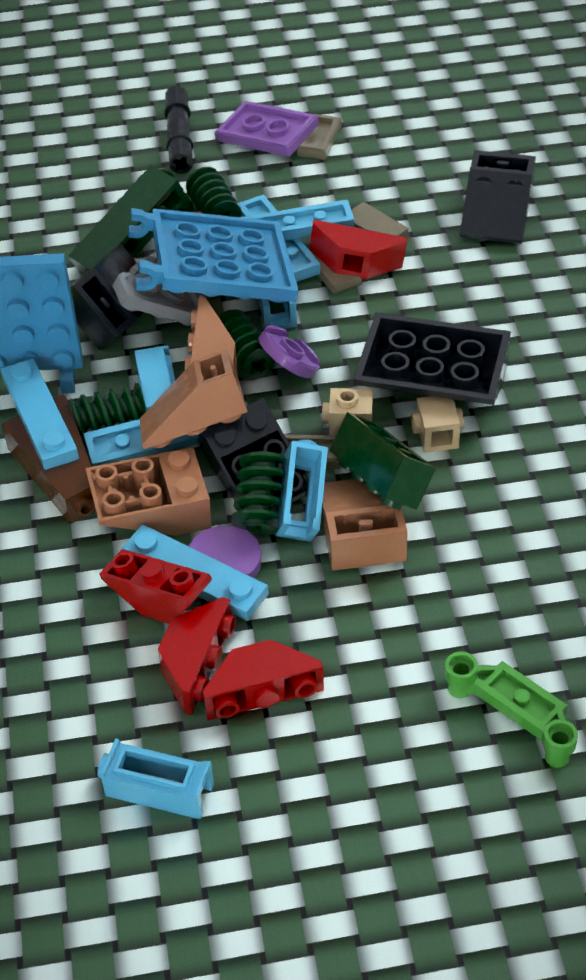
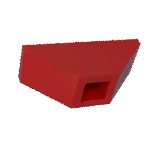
M314 219L309 250L334 273L360 276L361 279L367 280L402 268L408 238Z
M121 549L99 573L101 579L142 616L170 624L172 618L181 615L212 580L208 573L125 549Z
M219 598L172 618L158 647L161 673L185 714L193 715L198 701H204L203 690L209 682L212 669L217 670L220 666L223 655V643L226 638L231 639L234 633L236 617L231 614L230 599Z
M271 639L232 649L203 690L207 721L217 718H229L243 711L267 708L278 702L297 697L306 698L316 692L324 691L322 662Z

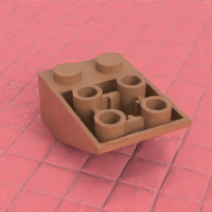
M199 295L198 307L191 311V328L195 331L188 334V352L192 354L185 357V370L193 361L227 349L238 378L235 341L205 296Z
M227 349L193 361L140 418L143 449L152 446L153 448L165 447L174 438L185 434L188 436L198 435L204 432L207 426L219 422L224 424L234 422L243 413L248 412L241 385Z
M193 447L85 468L99 525L138 530L143 524L162 534L174 536L212 528L210 498Z
M357 479L324 483L321 518L332 571L407 561V528L402 508L397 510L385 505L380 501L381 496L365 488L367 484Z

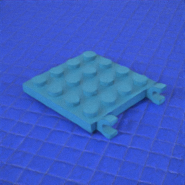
M131 208V220L139 221L141 224L138 226L128 225V237L141 238L149 231H153L158 265H155L149 261L139 260V273L148 274L149 276L146 278L136 277V291H149L157 284H161L162 290H169L173 293H203L211 297L218 295L235 296L243 300L251 298L267 299L276 303L284 301L296 302L299 290L280 222L154 208L152 213H146L141 209Z
M65 254L0 257V369L30 359H34L39 370L59 369L62 394L75 393L74 379H76V368H83V354Z

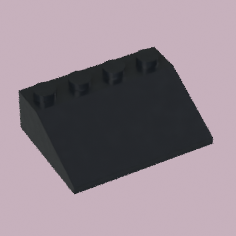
M375 313L353 384L494 405L502 388L508 365L511 331Z

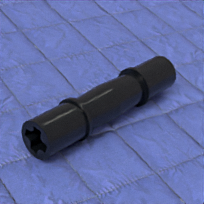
M172 86L165 92L169 166L173 172L184 174L193 167V141L190 138L189 124L190 108L188 106L187 91L183 87Z

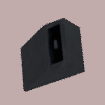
M474 150L460 237L504 243H523L533 190L536 156Z
M121 243L70 286L77 324L99 350L121 335L144 313L138 310L130 311L121 306L112 286L119 274L123 272L128 273L132 266L137 264Z
M264 398L247 405L248 412L243 413L236 421L225 424L219 422L207 426V429L198 436L197 442L209 464L233 499L239 497L235 490L236 485L240 483L237 475L238 471L242 469L239 461L243 454L267 451L284 456L290 445ZM284 463L275 464V467L283 470ZM294 470L291 504L307 496L308 476L304 470ZM282 477L273 478V481L282 484ZM281 491L272 492L271 495L280 499ZM279 505L270 506L269 510L276 512L279 510Z

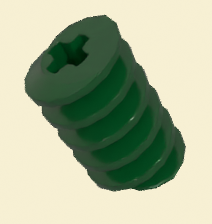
M201 167L189 175L186 181V191L198 212L201 211L202 214L241 217V207L237 204L223 177L218 174L215 168Z
M238 309L221 313L218 317L235 341L238 376L245 380H256L268 374L275 366L276 361L260 345L258 339L260 333L252 325L251 320L244 316L243 311Z
M135 383L133 394L130 393L127 386H121L119 397H117L113 389H108L106 400L96 391L93 394L92 403L82 394L80 395L78 406L75 405L70 397L74 420L83 440V433L88 432V428L94 431L101 429L102 425L110 427L114 426L116 422L122 424L129 422L130 419L133 421L138 420L146 412L139 383Z
M258 451L246 453L240 457L239 464L242 469L238 471L237 475L240 483L236 485L235 490L239 497L234 499L233 504L237 511L232 514L231 519L236 526L254 533H277L278 528L269 525L268 521L279 519V513L269 509L270 506L281 504V499L271 494L272 492L283 490L282 484L273 481V478H280L285 475L284 470L275 467V464L286 463L287 459L283 455L274 452Z

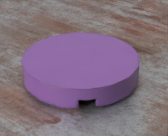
M275 325L266 326L258 338L263 349L285 369L298 376L312 378L320 368L319 359L313 350L301 339L295 338L293 341L287 338V330Z
M236 526L209 528L195 536L189 547L253 578L256 577L261 569L262 553L260 545L250 532Z

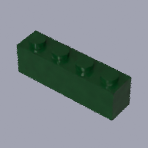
M150 165L68 255L78 272L84 275L120 243L134 259L154 236L153 231H149L141 238L128 237V225L138 226L141 224L139 221L131 220V208L141 209L146 213H152L153 208L177 211L187 200L178 180Z
M349 412L346 413L329 450L340 459L339 466L353 472L351 475L353 478L367 484L365 487L367 490L381 496L380 501L397 510H401L402 505L417 510L436 470L434 466L379 424Z

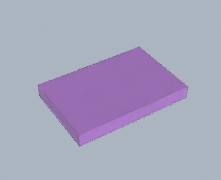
M244 101L214 134L218 142L290 157L319 125L318 115Z

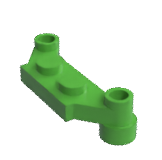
M455 652L447 657L445 661V678L448 682V692L453 697L465 698L470 694L477 695L540 739L545 750V760L549 765L560 768L569 763L570 755L576 749L578 731L572 723L565 720L567 704L504 661H501L498 665H478L476 658L467 652Z

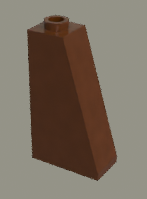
M61 394L53 398L77 447L78 460L44 470L20 416L18 415L2 423V428L8 450L71 524L83 517L89 516L96 510L85 469L91 467L67 397Z

